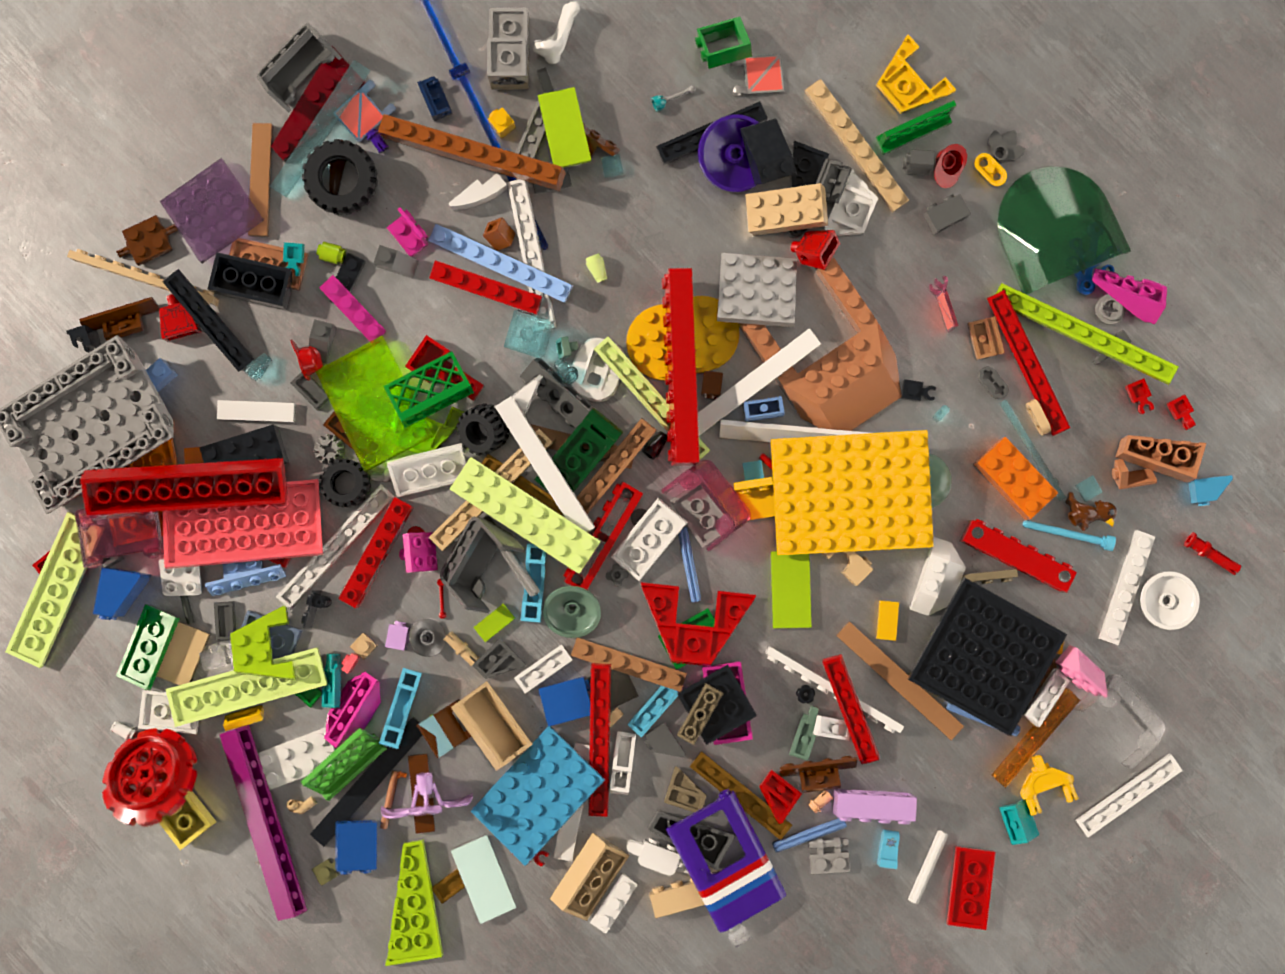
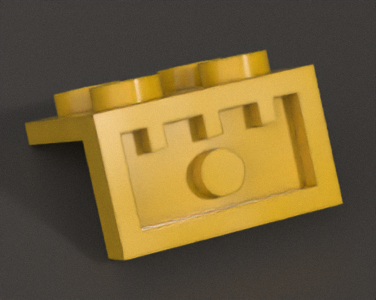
M772 477L734 483L740 521L775 516Z

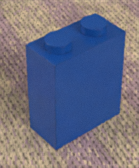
M584 676L538 689L548 727L590 716V697L588 691H591L589 679L585 680Z
M375 820L336 821L335 869L337 872L340 871V874H352V871L360 870V873H371L372 870H377V822Z

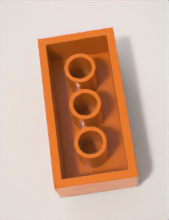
M1006 437L997 441L973 464L1025 520L1032 519L1058 494L1052 485Z

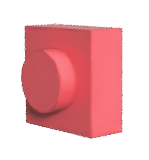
M355 652L351 653V655L347 654L341 663L344 665L341 670L347 674L351 673L361 657Z

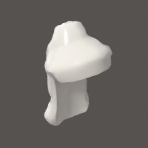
M577 1L563 6L562 15L552 36L545 40L534 41L533 51L543 56L548 64H556L560 60L574 18L580 11Z

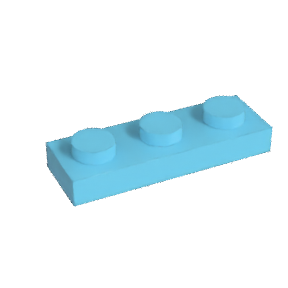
M660 686L627 725L642 738L678 697V691Z

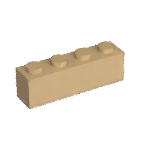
M720 870L711 871V873L716 874ZM691 878L690 881L684 883L682 880L672 882L671 886L665 888L663 885L652 888L653 891L649 892L655 918L705 905Z

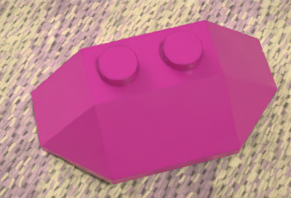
M363 672L361 675L347 681L342 689L340 708H331L328 712L326 733L324 735V739L335 748L343 744L359 728L365 730L381 703L380 685L377 679L369 673Z

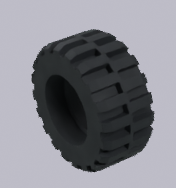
M334 139L332 142L325 141L322 146L319 147L317 145L313 148L315 151L312 154H308L306 157L308 160L303 164L302 168L304 169L302 180L304 181V189L309 195L308 197L318 207L335 215H349L354 211L362 210L364 205L367 206L370 203V198L374 197L376 193L375 188L378 185L377 169L367 152L351 141H341L340 139ZM335 160H346L352 163L358 173L357 185L346 195H334L323 184V172Z

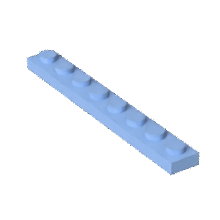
M435 224L428 240L566 303L573 285L438 224Z

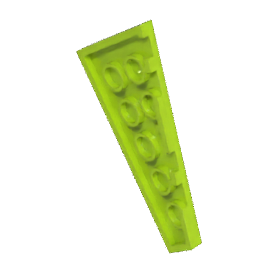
M424 839L403 843L400 875L397 883V895L394 903L391 936L385 966L443 956Z

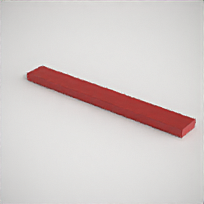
M1003 290L987 298L1026 382L1051 426L1052 436L1070 429L1069 422L1006 291Z
M604 663L591 664L589 764L605 781L589 797L588 816L608 817L611 664Z

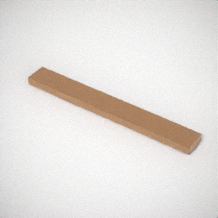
M848 622L836 635L947 738L952 740L964 727L922 687L907 679L909 675L851 622Z

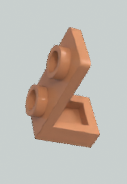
M1123 459L1115 460L1114 468H1112V477L1119 490L1157 483V478L1152 470L1142 469L1129 472Z

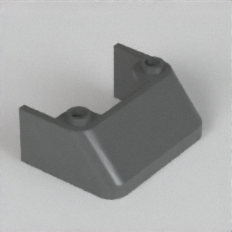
M307 23L259 71L257 79L265 91L287 112H290L291 109L288 104H291L296 99L295 88L320 62L322 64L330 63L335 57L338 60L342 57Z
M475 516L468 521L440 572V579L464 609L489 613L490 609L481 600L486 590L481 576L497 548L501 551L513 550L523 553L525 549L511 533L483 518Z

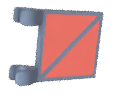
M372 80L366 82L361 89L333 113L358 142L362 141L371 129L376 128L381 123L384 114L390 116L396 111V107L392 103L381 111L369 98L367 93L376 87Z

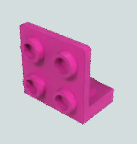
M400 207L397 210L401 217L390 224L387 229L406 253L413 257L429 245L426 240L428 236L419 224L417 226L414 225L417 222L407 209L403 211Z

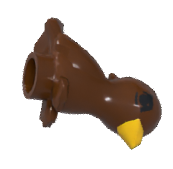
M1073 492L1067 494L1065 503L1070 506L1071 510L1068 513V518L1074 526H1079L1082 531H1085L1089 527L1088 524L1101 520L1113 527L1114 519L1117 515V508L1114 504L1099 500L1098 502L1095 501L1096 507L1077 501Z

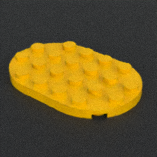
M693 296L696 374L704 373V370L712 371L723 366L733 356L739 342L740 331L738 323L717 321L718 299L709 296ZM662 304L642 311L634 319L628 330L626 341L627 352L634 366L645 376L658 381H665V373L668 371V366L664 364V355L667 353V347H664V335H666L667 331L666 327H663V316H665L666 308H663Z

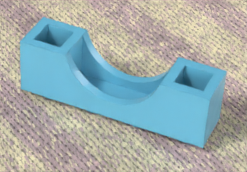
M527 543L526 571L540 592L536 596L530 597L524 588L521 621L542 622L547 553L534 544Z
M403 668L379 744L398 749L422 673Z

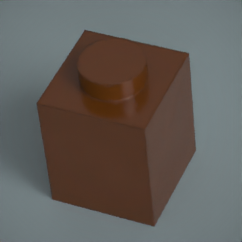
M704 370L701 395L705 396V399L715 400L716 397L721 396L722 372Z

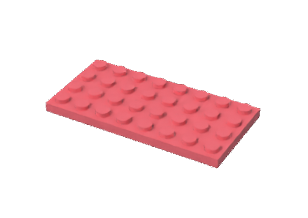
M319 480L286 482L288 492L286 503L163 511L165 569L323 555Z

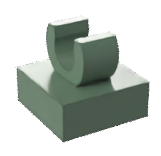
M568 336L560 337L555 341L558 359H566L571 356V352L578 349L577 341L569 342Z

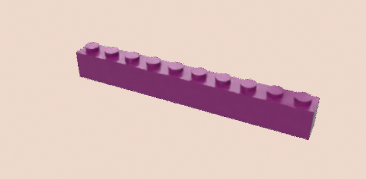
M246 725L219 734L277 920L281 921L296 917L308 910L250 727Z

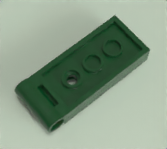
M594 407L552 457V460L573 493L624 432ZM583 444H588L589 449H584ZM537 475L534 480L547 490L544 483Z

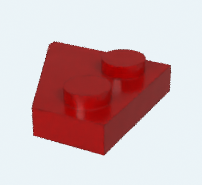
M773 770L768 772L759 785L776 821L782 824L802 793Z

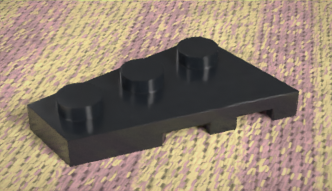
M794 140L793 161L797 174L792 175V187L816 184L829 153Z

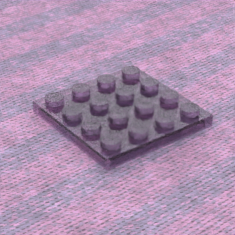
M222 158L160 201L202 264L213 257L216 252H220L264 221Z

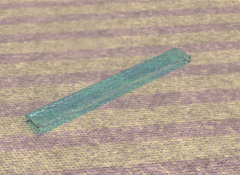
M354 59L271 184V188L287 198L304 172L302 168L303 164L308 160L306 157L309 153L312 154L315 151L313 148L317 145L320 147L370 73L369 69Z

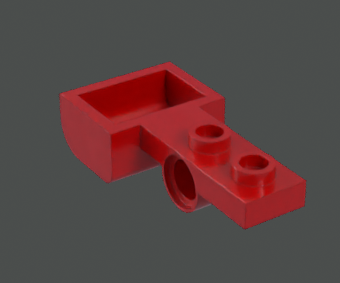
M426 335L405 367L412 372L451 351ZM445 361L442 367L452 369L453 364ZM429 369L425 376L434 378L437 370ZM441 371L438 378L447 382L450 373ZM464 372L474 391L473 394L467 397L475 401L485 386ZM453 374L450 383L458 384L463 379L461 376Z

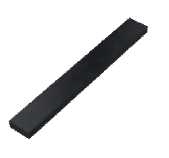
M412 717L405 725L398 749L387 746V749L375 759L310 833L323 847L335 836L336 821H348L423 736L417 727L420 722L415 717Z

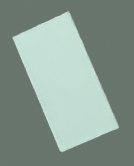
M487 835L451 850L480 924L516 908Z

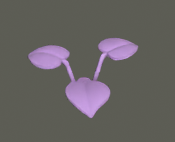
M420 773L416 775L417 785H415L411 808L389 809L381 806V814L385 818H400L408 816V814H437L442 812L441 806L461 807L470 804L473 793L463 798L442 801L436 789V784L433 783L432 773ZM431 790H433L438 805L428 806V795L432 793ZM418 791L420 795H424L425 807L415 808Z

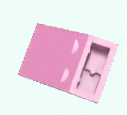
M1069 645L1055 661L1060 667L1058 670L1066 677L1072 678V683L1079 689H1083L1088 693L1091 692L1096 697L1100 695L1106 698L1108 695L1105 673L1078 648Z

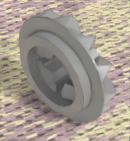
M1109 294L1102 296L1095 305V314L1099 321L1104 322L1106 325L1120 322L1126 313V308ZM1110 304H1111V305H1112V309L1115 310V311H1117V312H1112V313L1109 315V314H1108V311L1105 310L1104 308L1109 307Z
M326 434L315 442L313 451L321 463L328 465L330 462H335L336 459H342L345 447L342 440L336 435ZM332 443L331 448L334 449L336 453L329 452L328 455H326V450L322 446H329Z

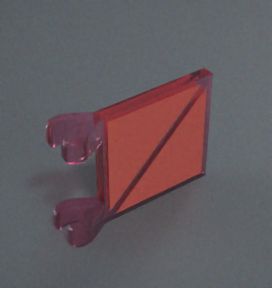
M943 276L944 283L942 284L935 278L934 285L938 289H933L932 284H930L929 291L936 296L947 332H951L959 325L946 289L948 279L946 276Z

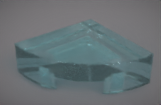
M946 404L943 405L932 416V419L936 422L941 421L950 411V408Z

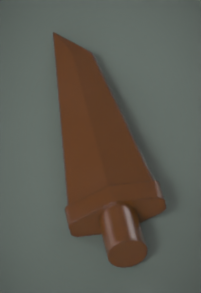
M335 160L329 164V192L334 195H338L346 160Z

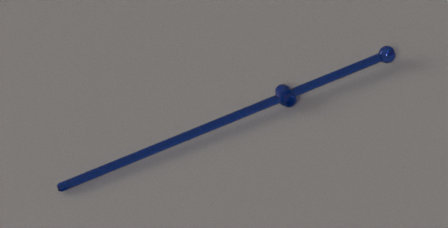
M420 0L453 66L452 69L448 70L452 80L458 79L491 146L501 149L466 78V75L470 73L466 62L463 64L459 63L429 0ZM506 175L509 182L516 180V178ZM535 219L540 246L543 250H547L548 243Z

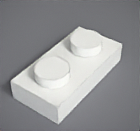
M817 715L814 735L849 741L850 734L845 720Z

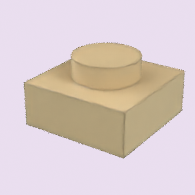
M362 633L350 648L365 660L378 645L365 633Z

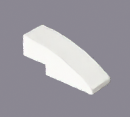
M496 173L483 185L477 179L448 204L453 211L476 207L498 197L508 190V186Z
M617 731L609 791L611 794L629 795L636 734Z

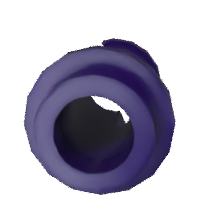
M375 128L366 134L367 140L372 142L379 154L383 153L384 149L387 150L389 148V145L386 144Z

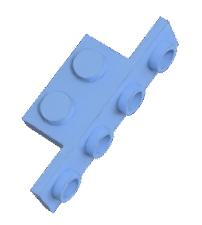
M262 560L223 564L224 579L205 583V587L211 596L222 595L226 592L279 580L286 577V573L280 564L263 568Z

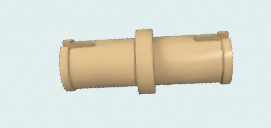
M453 631L443 639L456 651L455 654H459L470 666L479 659V656L467 646L468 644L460 640Z

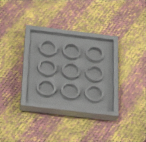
M721 253L717 321L794 327L797 258Z

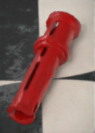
M1192 532L1184 542L1186 548L1190 547L1198 552L1197 555L1200 557L1205 556L1233 575H1236L1241 569L1240 564L1214 549L1209 541H1204L1197 537L1195 532Z

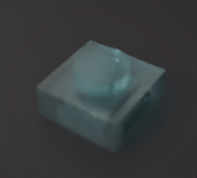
M620 154L601 158L605 178L623 174Z

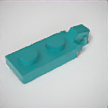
M326 654V667L324 671L328 685L322 686V707L340 708L341 654Z

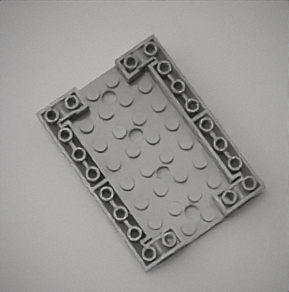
M117 335L0 408V430L9 446L18 447L34 476L28 481L46 514L51 513L82 494L80 479L85 470L124 468L174 437L173 419L138 355ZM137 391L141 394V399L138 402L134 400V394ZM106 410L110 414L108 421L103 419V413ZM74 430H77L79 434L77 440L72 438ZM43 449H46L48 452L46 459H43L41 456Z

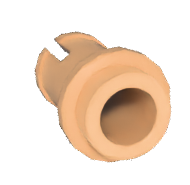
M824 790L813 801L810 800L811 803L808 805L815 813L821 812V809L834 798L827 790Z

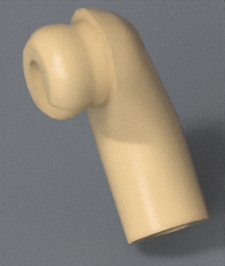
M311 796L304 802L290 799L286 806L290 812L304 814L315 806L317 802Z

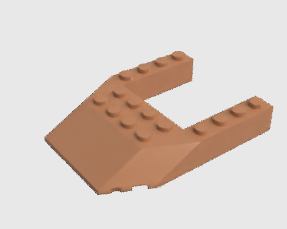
M832 258L826 269H817L816 274L857 334L798 374L792 366L777 377L775 381L801 419L815 425L817 428L852 431L902 396L895 352L870 309L835 258ZM738 323L739 328L763 363L781 350L765 325Z

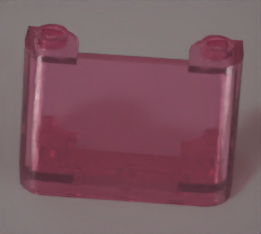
M84 508L74 513L83 568H97L103 562V558L143 552L148 558H157L160 555H164L158 511L86 516Z

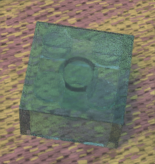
M519 309L514 310L504 347L537 358H543L555 321Z

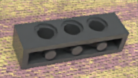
M541 357L534 359L520 375L523 383L527 385L538 375H542L545 379V385L539 384L536 391L537 396L541 400L547 401L555 413L561 414L569 426L577 428L593 406ZM554 390L559 392V398L554 396ZM567 403L573 405V411L568 409Z

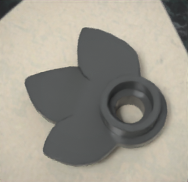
M994 130L989 137L990 155L999 164L1007 160L1015 161L1019 159L1026 149L1016 145V131H1009L1001 136L998 131ZM996 152H1001L1002 157H997Z

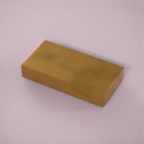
M458 868L432 886V890L441 904L465 888Z

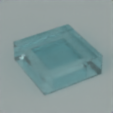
M1090 476L1075 485L1085 502L1103 492L1094 476Z

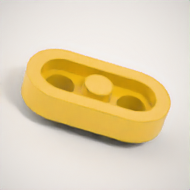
M979 154L974 162L976 170L992 186L1003 185L1007 179V173L1004 168L990 154ZM982 160H986L988 162V165L986 167H982L980 165V162ZM994 174H1000L1001 179L995 180L993 178Z

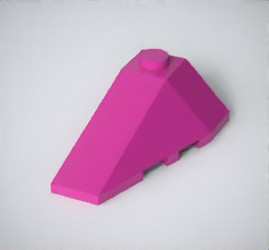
M1094 269L1092 281L1137 318L1147 323L1156 324L1166 307V286L1148 279L1137 281L1134 280L1133 276L1127 275L1126 278H1123L1115 272Z

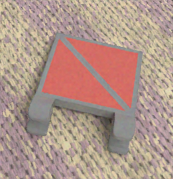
M781 54L752 56L730 63L731 67L744 65L746 86H735L733 89L735 97L749 94L784 92Z

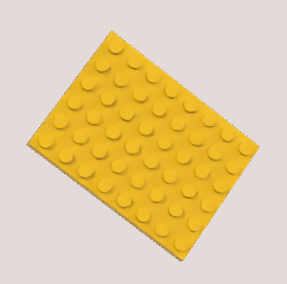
M928 430L771 439L777 555L934 547Z

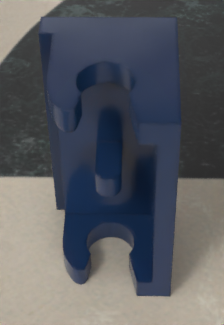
M433 76L417 82L434 122L453 114L438 78L436 79Z

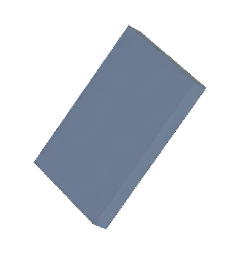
M248 610L241 628L264 615ZM288 624L270 627L273 659L294 654L303 630Z

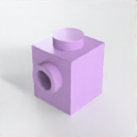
M395 621V624H389L385 647L407 650L411 627L406 626V622Z

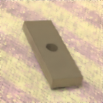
M705 684L677 736L695 745L723 693ZM698 711L704 713L702 718L696 716Z

